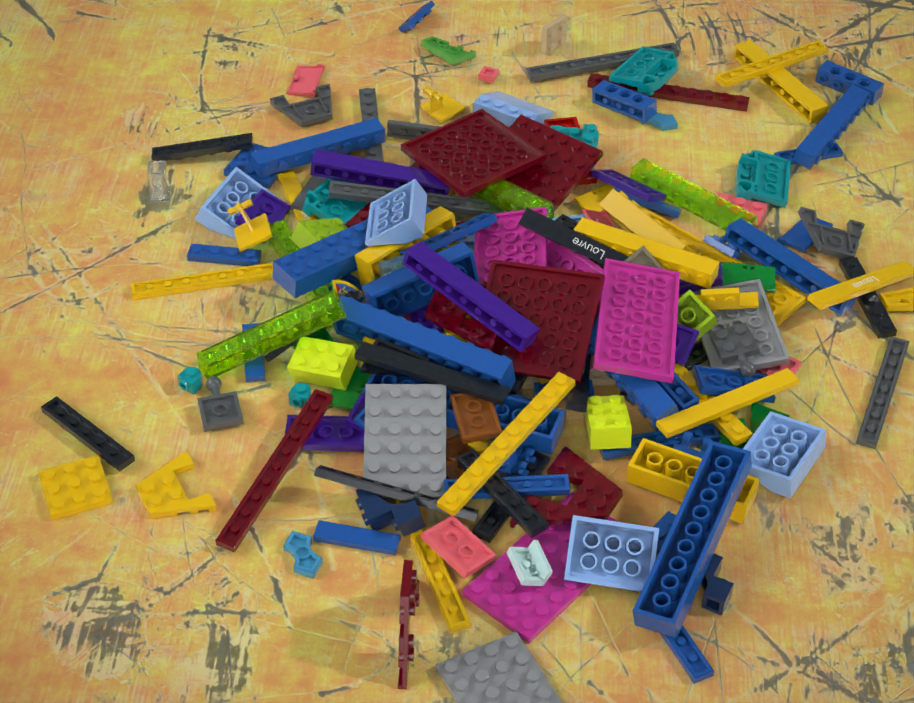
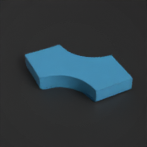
M657 112L656 115L646 122V124L660 128L661 131L677 129L678 123L672 114L666 115Z
M292 531L283 548L284 551L290 553L295 559L294 573L314 579L323 563L322 558L311 550V536Z

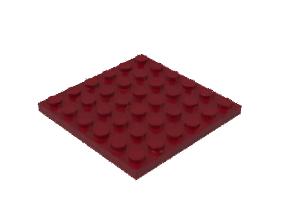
M483 109L400 144L402 152L463 198L546 160V153Z
M520 115L509 128L546 153V160L475 194L491 201L504 202V208L510 211L547 207L549 218L602 158L603 151Z
M493 259L485 289L540 328L534 343L522 352H519L498 336L493 353L510 358L513 363L514 373L517 375L551 380L560 372L575 379V383L581 384L605 282V275Z

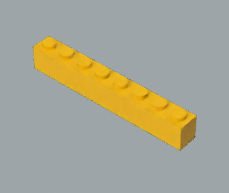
M751 39L735 44L733 58L742 66L770 57ZM785 68L756 77L809 124L821 121L827 114L828 105Z
M583 217L573 229L628 257L644 245L663 269L680 272V280L710 289L718 276L720 262Z

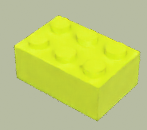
M301 336L287 369L293 381L346 390L359 360L355 359L356 350L354 345Z
M594 395L588 397L584 420L590 449L631 448L632 426L624 395Z

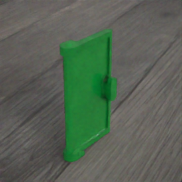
M722 262L723 285L719 286L760 279L764 291L775 294L776 267Z
M356 365L346 390L333 388L330 394L333 395V402L329 408L333 406L351 411L360 394H364L363 389L372 374L360 373L361 367Z

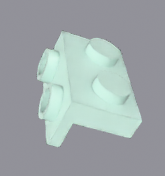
M533 540L528 548L509 547L506 552L523 586H544L553 572L538 540Z

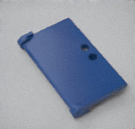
M817 218L818 224L833 226L832 223ZM802 220L777 239V242L780 244L791 246L803 252L814 244Z

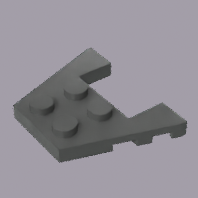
M330 84L316 87V93L319 97L292 104L288 103L284 95L270 98V104L301 127L333 119Z
M805 207L799 209L798 214L819 253L840 259L855 257L864 223L849 220L847 223L848 231L818 224L816 210Z

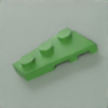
M433 36L421 40L422 47L451 65H457L476 57V51H465L462 46H451L449 42Z

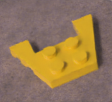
M187 451L136 484V490L151 519L178 516V513L181 512L196 514L199 513V510L209 509V512L217 511L216 504L210 493L189 500L176 477L178 474L194 469V463Z

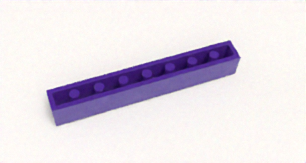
M315 149L311 163L310 175L395 189L416 179L427 193L449 195L450 191L446 184L424 169Z
M422 241L406 250L402 262L405 267L519 352H522L534 343L540 328Z

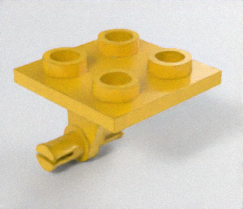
M427 86L423 89V93L428 95L430 101L420 105V108L441 123L466 110L465 106L446 93L438 95L436 90H431Z
M250 198L242 203L238 202L236 206L227 209L230 216L240 212L246 223L234 228L240 252L273 237L266 213L252 220L246 214L244 209L253 206Z

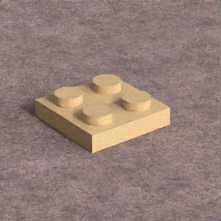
M565 14L542 26V54L547 55L566 43L568 16Z

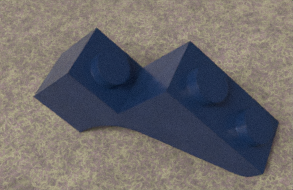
M362 489L356 490L359 498L355 499L359 510H364L365 513L362 514V518L366 526L370 525L372 530L378 531L393 524L395 530H400L403 537L427 527L415 500L404 504H391L372 492Z
M714 553L701 582L705 591L702 608L722 616L732 597L734 583L717 577L721 571L723 557Z

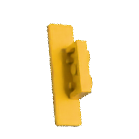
M739 288L701 289V295H696L709 310L759 307L757 292L739 293Z

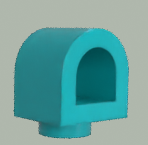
M189 367L177 375L178 384L182 390L194 395L202 388V376L198 368Z
M306 383L295 384L288 394L289 405L303 408L311 396V387Z

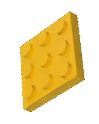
M99 455L38 471L52 521L114 504Z

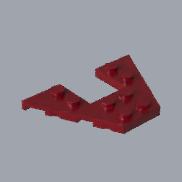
M485 283L480 284L481 286H483L484 288H486V284H485ZM435 290L426 310V319L483 349H489L493 352L498 335L478 320L466 318V311L438 290Z
M565 446L548 468L547 475L568 474L570 483L580 485L567 505L533 496H528L526 501L549 523V526L564 525L565 521H572L573 515L607 520L622 498L623 493L620 487ZM511 519L510 528H515V525L518 524Z
M404 560L399 615L398 667L400 669L398 689H407L409 662H414V634H410L411 616H415L416 607H419L420 580L417 579V570H415L413 560Z

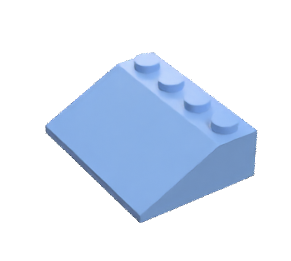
M500 91L481 94L473 102V112L483 109L507 127H510L520 115L544 124L545 119H550L554 115V111Z
M235 167L203 204L194 219L208 230L236 239L234 228L238 225L235 224V221L241 213L238 212L230 216L227 209L249 198L252 201L261 189L272 195L274 194Z
M416 179L370 203L365 240L367 246L409 243L420 239L424 235L427 193Z
M770 411L743 448L744 450L751 451L752 467L748 475L759 478V483L771 492L791 499L826 448V429Z
M573 515L564 580L641 592L655 563L659 528Z

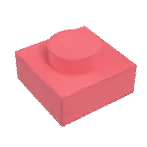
M484 66L478 74V80L494 83L499 75V69Z

